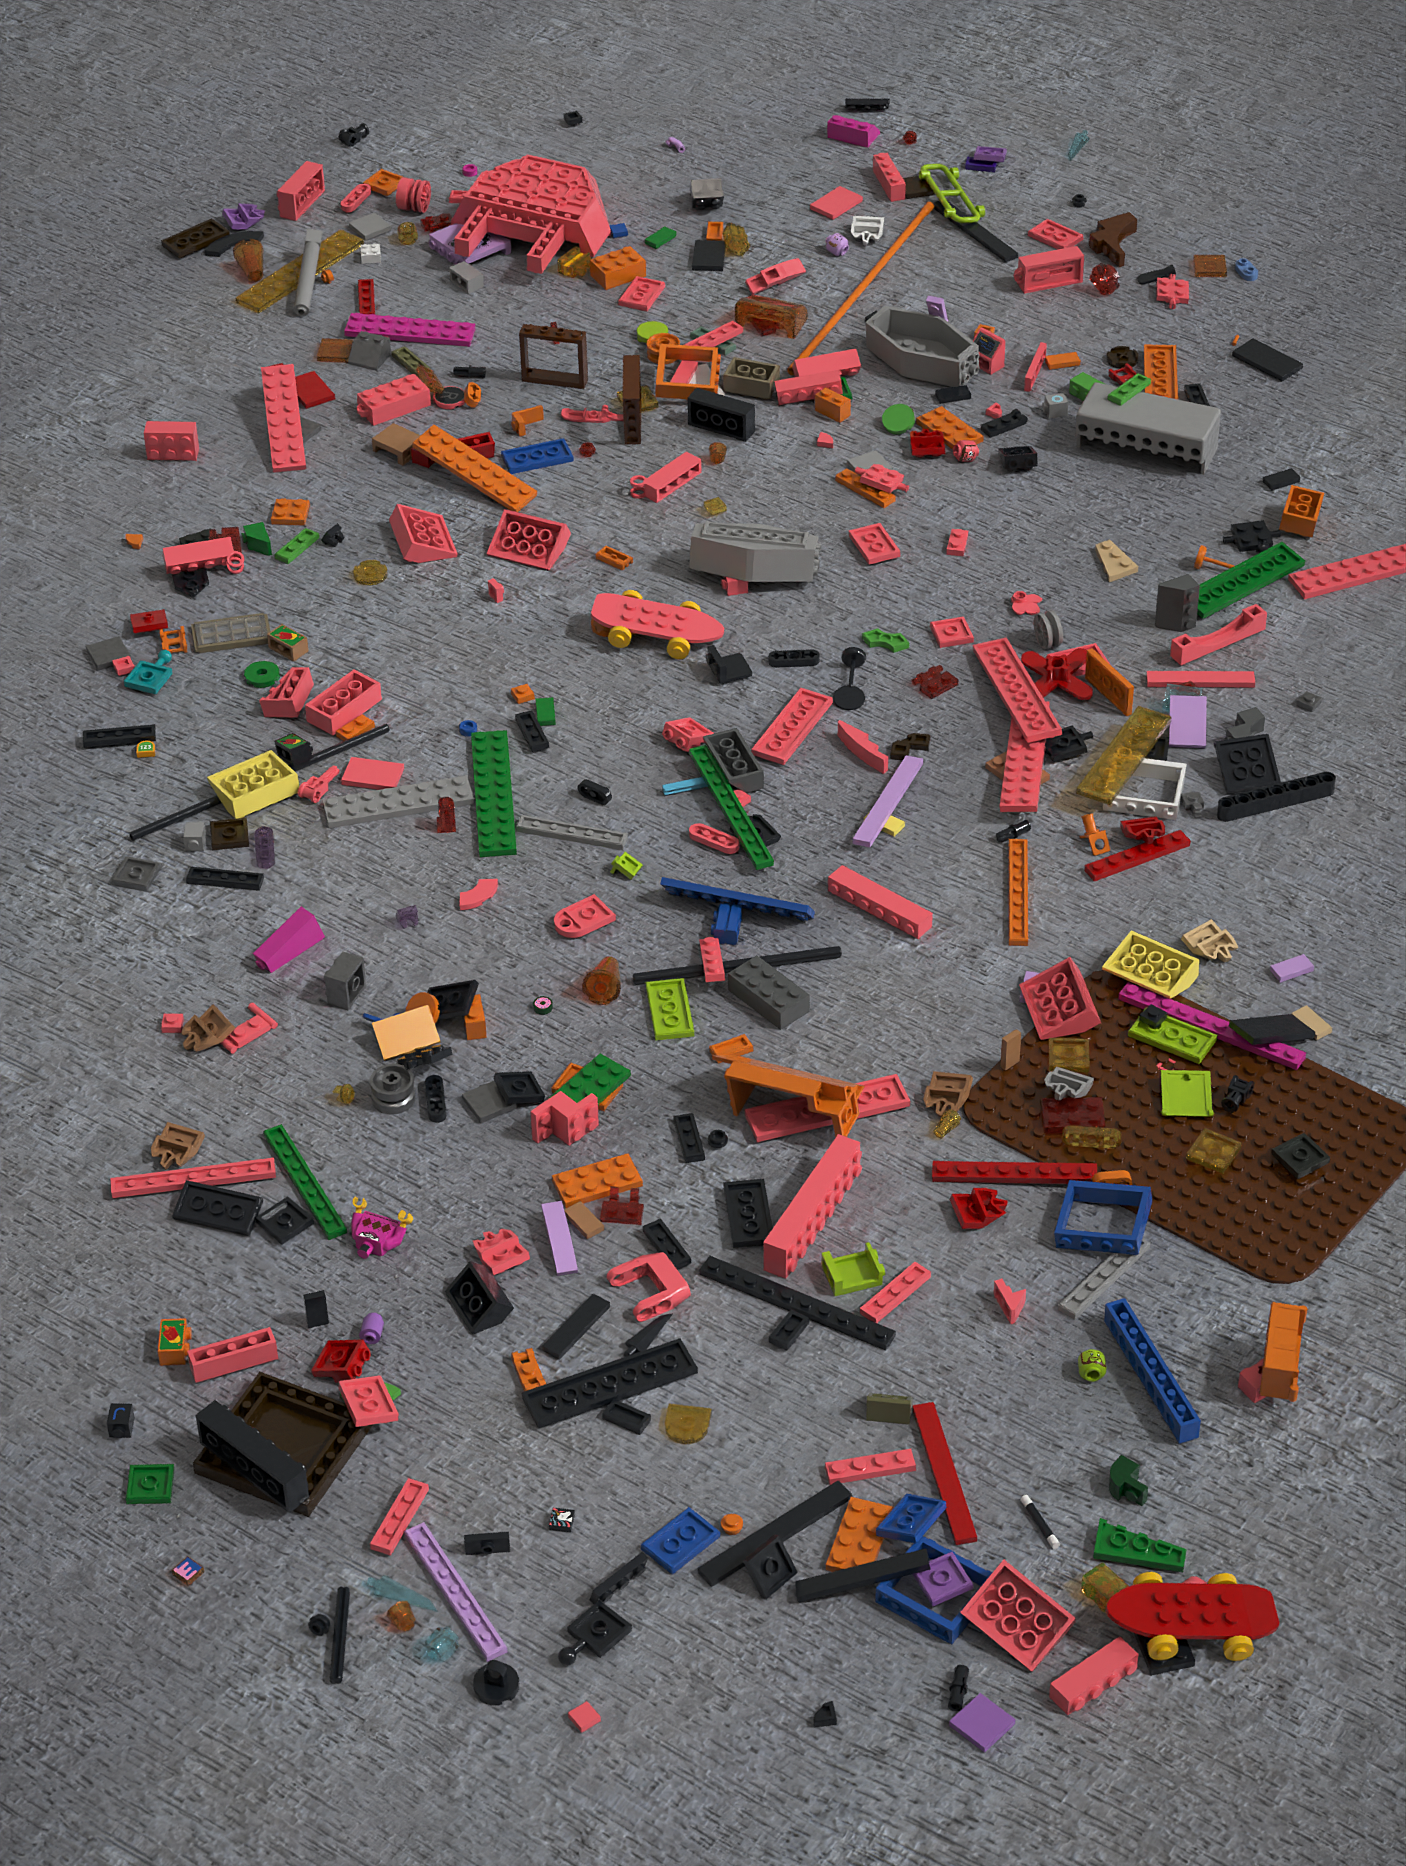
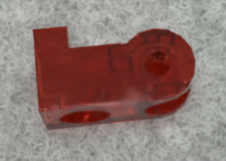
M442 797L438 801V814L440 817H437V833L456 832L454 800L450 797Z

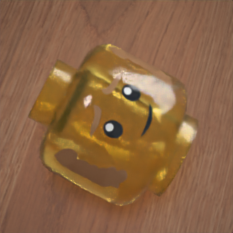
M404 222L398 226V238L402 244L412 245L417 241L418 233L414 223Z

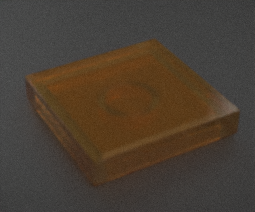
M1225 255L1193 256L1195 277H1227Z
M322 338L317 353V361L348 362L353 340Z

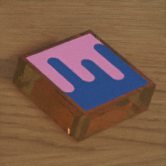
M188 1556L172 1569V1575L187 1586L204 1573V1567Z

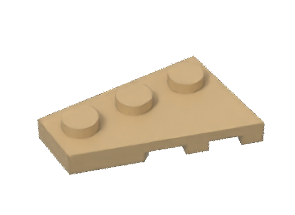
M1111 540L1095 545V551L1104 566V572L1107 573L1109 582L1138 572V566Z

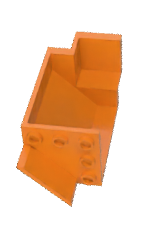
M712 1055L713 1060L731 1064L726 1069L724 1078L727 1082V1092L730 1096V1106L734 1116L738 1117L756 1085L807 1097L809 1111L832 1117L835 1138L838 1134L847 1137L859 1116L857 1100L865 1087L863 1085L738 1055Z

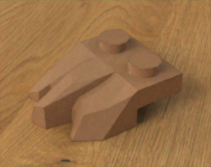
M212 1004L200 1018L194 1015L184 1025L181 1034L188 1037L183 1042V1046L187 1050L194 1048L196 1052L223 1042L235 1027Z
M933 1071L930 1086H926L923 1098L926 1108L936 1106V1114L941 1118L944 1117L949 1108L953 1112H957L969 1097L973 1081L972 1076Z
M167 1122L161 1136L157 1135L151 1146L152 1157H162L160 1164L165 1170L174 1162H176L177 1166L181 1167L197 1154L205 1135L201 1131Z

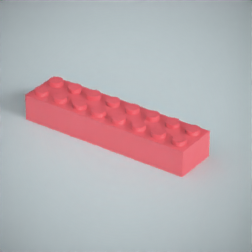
M839 1134L836 1136L763 1242L764 1271L785 1279L791 1272L795 1271L797 1262L805 1256L807 1247L814 1243L818 1231H822L827 1218L833 1215L837 1203H841L846 1190H850L854 1178L858 1177L861 1173L860 1159L862 1151H860L859 1141Z

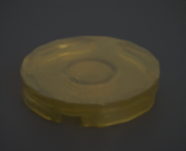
M377 560L362 561L353 570L355 581L362 585H377L383 582L388 575L386 565L381 564Z

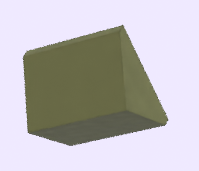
M869 1393L867 1396L866 1421L910 1425L913 1397Z

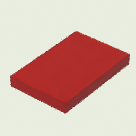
M315 371L295 377L298 400L306 409L335 399V394Z

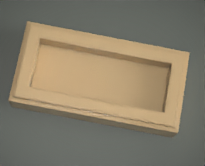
M1307 1005L1291 1013L1316 1032L1315 1040L1332 1033V1027Z

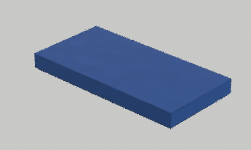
M564 438L501 451V457L510 474L574 461V456Z

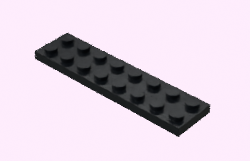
M681 1338L522 1392V1399L539 1429L608 1405L614 1399L619 1401L697 1374L698 1367Z

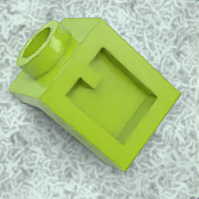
M624 852L621 857L617 855L612 861L611 865L613 868L610 873L613 874L616 870H619L632 880L643 865L627 852Z

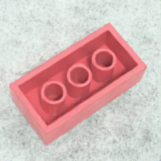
M306 161L278 189V210L281 218L297 221L325 191L322 164Z
M353 669L305 704L307 722L331 735H335L338 729L382 700L380 683Z

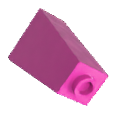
M301 906L253 953L257 960L255 962L260 969H266L272 973L321 941L325 936L315 916Z

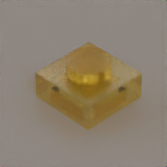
M719 497L704 501V508L711 516L727 511L726 504Z

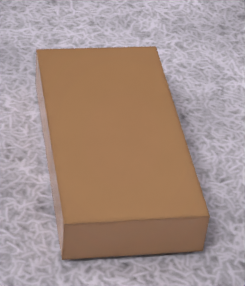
M1017 1029L1002 1038L1001 1068L1005 1071L1020 1061L1021 1032Z
M581 1201L564 1210L566 1218L586 1239L604 1231V1225Z

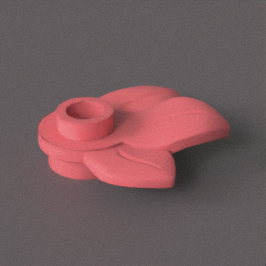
M1017 591L1011 597L1012 610L1018 615H1022L1025 612L1029 615H1035L1040 613L1037 603L1041 602L1042 598L1035 594L1027 595L1023 591Z

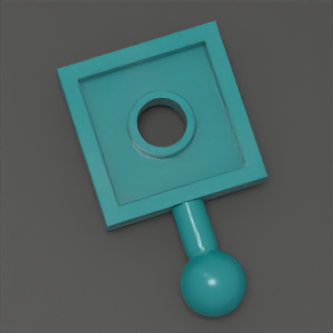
M161 650L158 653V660L155 664L140 660L124 680V687L156 695L173 674L172 668L162 666L171 661L172 654L170 651Z

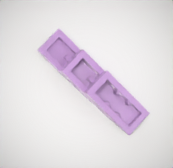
M562 1201L541 1204L548 1243L550 1244L557 1276L578 1273Z

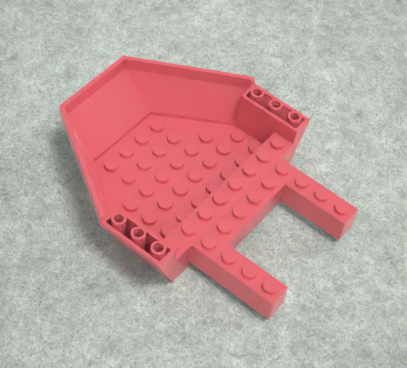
M525 155L521 159H515L496 166L491 171H483L463 197L451 220L452 225L455 223L464 225L454 238L455 254L470 257L487 232L533 242L535 244L527 254V271L540 274L543 273L565 240L579 243V254L583 253L588 257H594L607 237L611 236V229L596 179L585 167L533 155Z

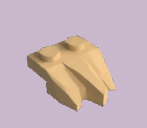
M1212 919L1185 933L1181 938L1193 954L1208 959L1218 958L1223 962H1228L1232 958L1229 950L1238 949V945L1232 935L1226 929L1221 931Z

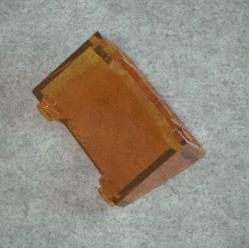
M751 295L739 299L735 304V322L744 327L746 322L750 323L752 317L779 322L780 329L787 331V338L795 339L808 319V311L802 304Z

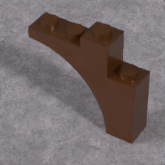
M1130 212L1098 221L1096 232L1090 233V240L1088 242L1090 249L1096 254L1103 253L1119 268L1123 267L1125 252L1119 244L1127 236L1137 232V218Z

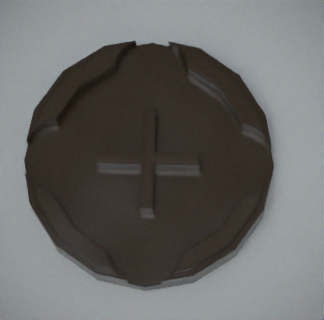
M1127 346L1113 347L1110 352H1107L1108 364L1118 369L1124 368L1127 363L1134 367L1139 360L1138 352L1135 349L1130 350V347Z

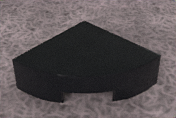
M833 1701L824 1703L815 1713L814 1728L837 1725Z

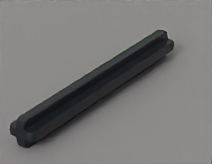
M340 1586L337 1589L329 1677L332 1684H340L343 1679L350 1589L347 1586Z

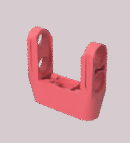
M664 1252L642 1255L612 1268L606 1276L612 1286L620 1287L648 1275L659 1289L660 1293L639 1301L633 1309V1315L639 1322L672 1310L691 1296L687 1282Z

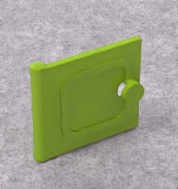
M1161 1070L1162 1116L1213 1117L1210 1071Z

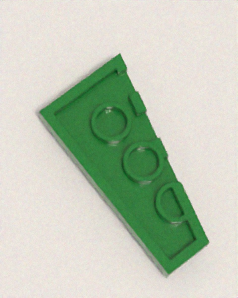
M1100 1518L1093 1558L1170 1571H1184L1187 1549L1160 1539L1154 1541L1149 1539L1146 1534L1141 1532L1138 1534L1126 1530L1127 1527L1119 1524L1116 1527L1108 1524L1107 1520Z

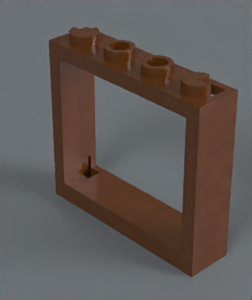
M523 324L519 332L522 382L585 389L588 382L586 332ZM527 338L577 344L579 374L529 368Z
M623 355L625 445L641 444L640 355Z

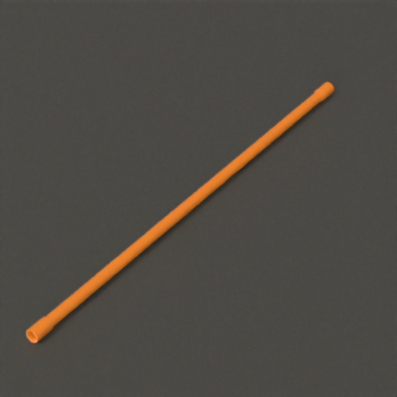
M927 202L918 215L797 359L807 358L812 354L923 219L934 209L932 202ZM794 361L787 369L790 375H794L792 369Z

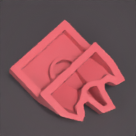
M500 1229L496 1235L490 1231L483 1232L484 1240L477 1239L473 1241L482 1264L487 1266L493 1275L503 1273L505 1270L521 1265L530 1259L529 1252L519 1244L518 1236L511 1230Z

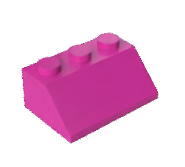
M833 115L827 122V138L867 148L880 134V130L875 125L844 118L839 115Z

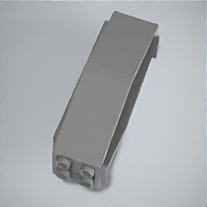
M884 306L866 321L867 349L904 377L957 387L963 386L979 372V346L944 318Z
M706 521L705 524H695L692 532L689 568L750 582L809 583L813 581L814 576H817L821 543H818V536L809 535V532L791 531L764 524H725Z

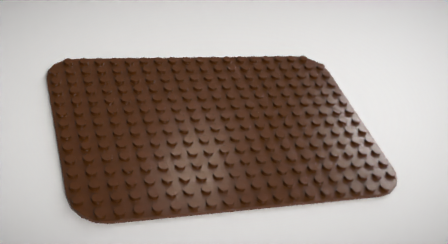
M1104 970L1094 971L1084 978L1101 1021L1100 1024L1083 1033L1044 1040L1039 1038L1036 1027H1034L1021 1039L1020 1061L1005 1071L1001 1068L1000 1060L970 1089L969 1097L964 1103V1114L972 1126L1037 1162L1097 1163V1173L1118 1170L1128 1171L1131 1176L1132 1185L1151 1187L1152 1205L1148 1221L1258 1279L1276 1284H1291L1302 1281L1313 1274L1406 1170L1405 1106L1308 1058H1305L1300 1067L1295 1070L1217 1039L1201 1063L1198 1064L1129 1037V1029L1144 1009L1119 1000V993L1128 982L1134 983ZM1179 994L1171 998L1174 1001L1230 1022L1229 1019ZM1169 1058L1175 1061L1176 1063L1173 1064L1169 1062ZM1163 1063L1161 1067L1166 1070L1174 1068V1070L1210 1071L1213 1117L1162 1116L1161 1070L1156 1065ZM1056 1067L1094 1078L1093 1085L1086 1096L1079 1098L1068 1096L1061 1100L1055 1099V1092L1048 1090L1044 1079ZM1234 1075L1248 1082L1254 1081V1089L1251 1096L1246 1099L1244 1104L1239 1103V1108L1236 1112H1228L1221 1106L1222 1099L1227 1097L1228 1087ZM1305 1133L1330 1156V1163L1297 1179L1271 1154L1273 1148ZM1120 1205L1135 1214L1138 1213L1139 1206Z

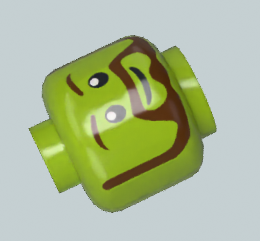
M1089 1349L1079 1355L1078 1371L1080 1376L1091 1382L1098 1381L1106 1374V1359L1102 1352Z

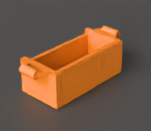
M1271 1303L1260 1396L1287 1399L1291 1402L1297 1400L1301 1336L1308 1310L1304 1305Z

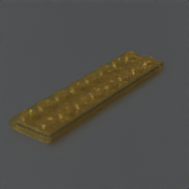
M1138 706L1076 788V794L1111 805L1170 725L1172 717Z

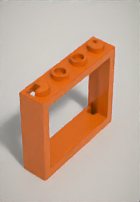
M660 344L655 397L687 399L696 388L718 394L719 375L716 374H719L721 354H718V348ZM666 359L712 362L710 385L663 382Z

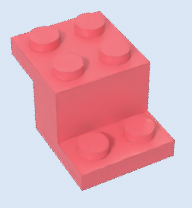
M560 1091L530 1111L532 1140L536 1143L554 1134L570 1146L599 1126L598 1099L593 1093L576 1103Z

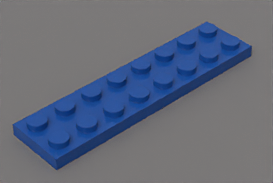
M662 877L660 883L665 888V891L675 896H680V893L687 895L688 898L698 900V897H702L705 901L716 903L718 900L730 906L735 904L741 905L743 909L753 910L754 907L760 909V912L771 914V911H775L779 916L783 917L793 915L796 916V919L807 921L808 918L814 919L815 911L809 905Z

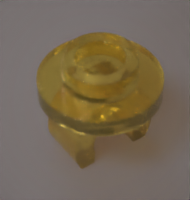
M350 1084L337 1085L332 1091L339 1094L336 1100L344 1104L351 1103L355 1096V1091Z

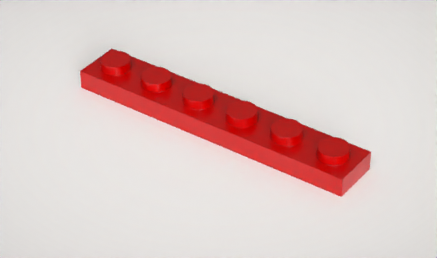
M1181 830L1154 839L1151 844L1143 843L1086 864L1084 871L1095 882L1189 847L1191 840Z

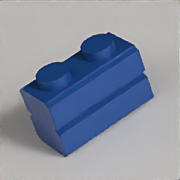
M720 904L718 911H714L713 922L716 923L711 925V935L719 939V944H737L742 921L741 905L730 906L729 904Z

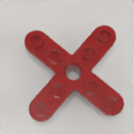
M1078 648L1067 656L1065 654L1053 657L1047 655L1046 658L1033 651H1027L1022 654V664L1042 676L1034 684L1043 698L1057 686L1080 700H1088L1093 696L1092 687L1072 675L1086 663V649Z

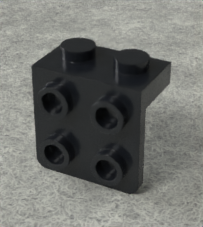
M714 645L707 647L706 662L720 684L752 676V670L741 653L721 657Z

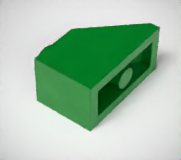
M263 522L243 526L244 533H241V537L248 549L268 556L272 555L271 542Z

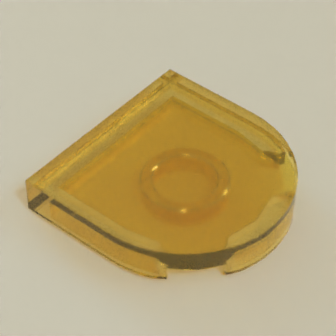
M669 1404L665 1419L667 1436L680 1444L699 1442L708 1432L712 1408Z

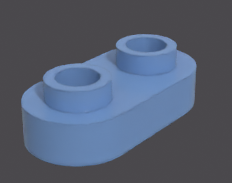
M1241 258L1235 262V270L1244 280L1254 281L1258 278V270L1250 261Z

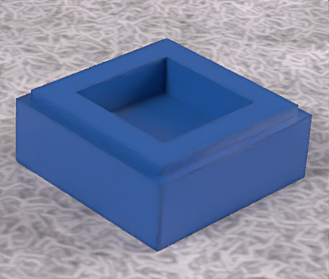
M624 223L609 225L613 238L628 236V230Z

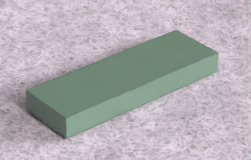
M701 326L690 333V338L696 339L710 332V330ZM727 340L715 347L718 348L719 353L726 356L736 349V344Z

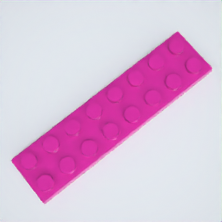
M351 313L344 332L345 336L356 337L363 331L389 337L390 340L470 347L476 326L474 323L469 322L462 323L439 321L436 319L427 320L422 318Z

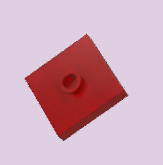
M164 609L130 614L133 633L168 628Z

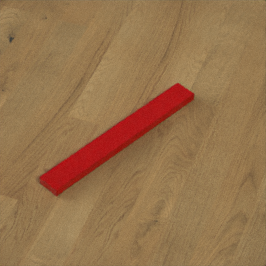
M934 1402L912 1405V1411L940 1499L946 1501L947 1508L944 1511L955 1545L977 1542V1534Z

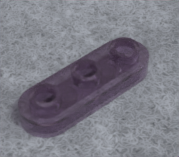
M261 826L254 833L256 863L259 868L268 869L275 865L274 835L270 827Z

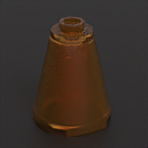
M250 239V241L246 242L242 240L237 243L233 248L234 259L249 281H260L263 278L264 260L262 244L255 239Z
M610 956L604 957L584 977L582 991L589 997L591 1002L598 1005H607L618 998L621 991L619 962L615 958Z

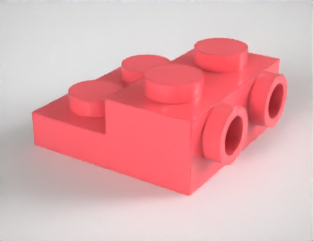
M690 717L665 722L662 732L664 739L675 743L678 748L689 752L691 748L700 746L701 743H705L703 736L714 734Z

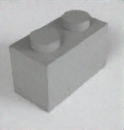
M465 261L449 267L450 281L466 293L470 294L484 287L483 274Z

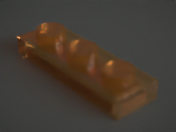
M419 364L416 370L423 383L430 389V392L442 394L445 388L434 371Z

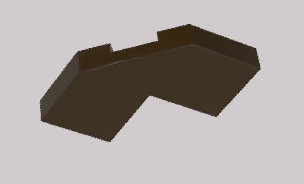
M912 733L907 735V738L904 740L893 742L890 759L903 760L906 755L909 756L910 749L928 751L931 735Z

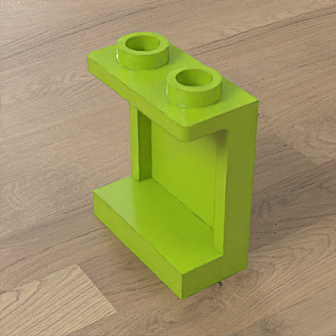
M870 1242L865 1243V1250L862 1252L832 1258L830 1251L821 1253V1267L834 1296L883 1285L885 1268L882 1263H879L878 1253L876 1249L872 1248Z

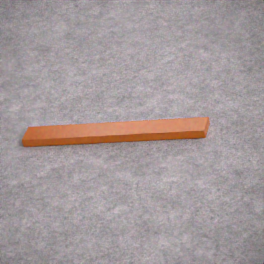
M1009 839V946H1028L1027 839Z

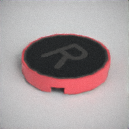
M455 386L442 387L434 393V403L442 409L452 410L458 405L461 407L465 403L464 390Z

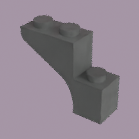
M1257 707L1237 712L1235 726L1226 730L1224 740L1254 736L1257 733L1263 732L1265 717Z

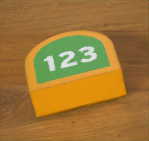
M152 741L138 743L136 750L137 758L155 757V744Z

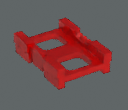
M1128 363L1125 364L1124 368L1115 371L1109 369L1108 371L1109 377L1120 386L1137 374ZM1122 371L1126 373L1124 376L1117 375V373Z

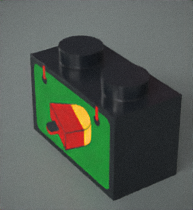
M294 733L274 741L278 757L292 766H297L313 759L311 743Z

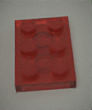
M1102 1097L1063 1098L1061 1100H1056L1055 1098L1041 1099L1044 1133L1105 1132L1106 1125Z

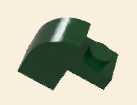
M1120 1455L1110 1468L1109 1491L1117 1501L1125 1496L1131 1502L1143 1506L1147 1501L1148 1486L1137 1481L1140 1465L1123 1455Z

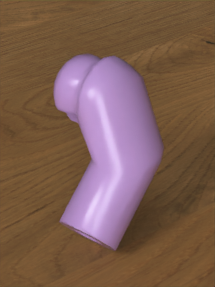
M669 137L665 143L669 147L674 145L680 153L685 151L682 142L676 138Z

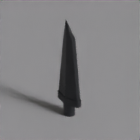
M673 1313L660 1315L635 1336L625 1342L628 1349L624 1352V1356L647 1350Z

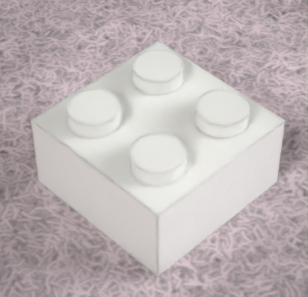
M380 244L360 245L362 264L381 263Z

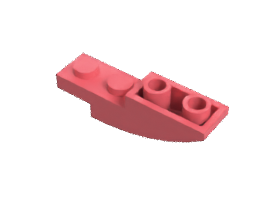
M799 258L792 259L760 271L759 274L746 279L745 283L751 294L754 295L776 284L780 285L806 273V270Z

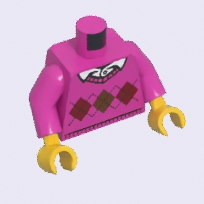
M354 1197L352 1203L356 1207V1211L353 1212L351 1233L358 1249L357 1254L363 1259H367L370 1254L383 1256L387 1251L399 1246L406 1233V1225L413 1222V1216L409 1213L407 1218L404 1219L406 1212L401 1210L398 1213L400 1221L368 1211L362 1213V1210L367 1206V1202L363 1198L362 1204L357 1205L358 1198Z

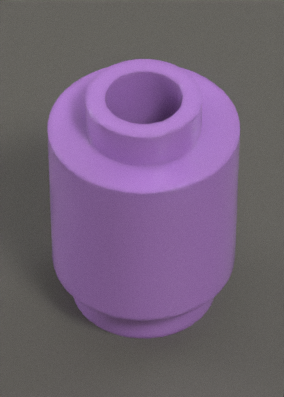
M369 1313L364 1317L359 1337L365 1343L376 1344L379 1342L384 1326L381 1315Z

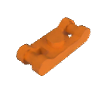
M532 1348L525 1349V1352L518 1353V1351L511 1353L512 1362L524 1392L546 1384ZM528 1360L527 1363H521V1361Z

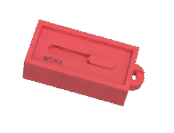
M1078 246L1019 257L1018 268L1014 271V279L1024 294L1082 283L1084 254Z
M410 374L358 393L357 413L375 426L430 406V389L415 374Z

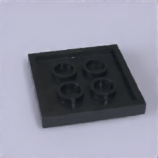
M1269 734L1215 741L1214 746L1226 794L1245 792L1281 783Z

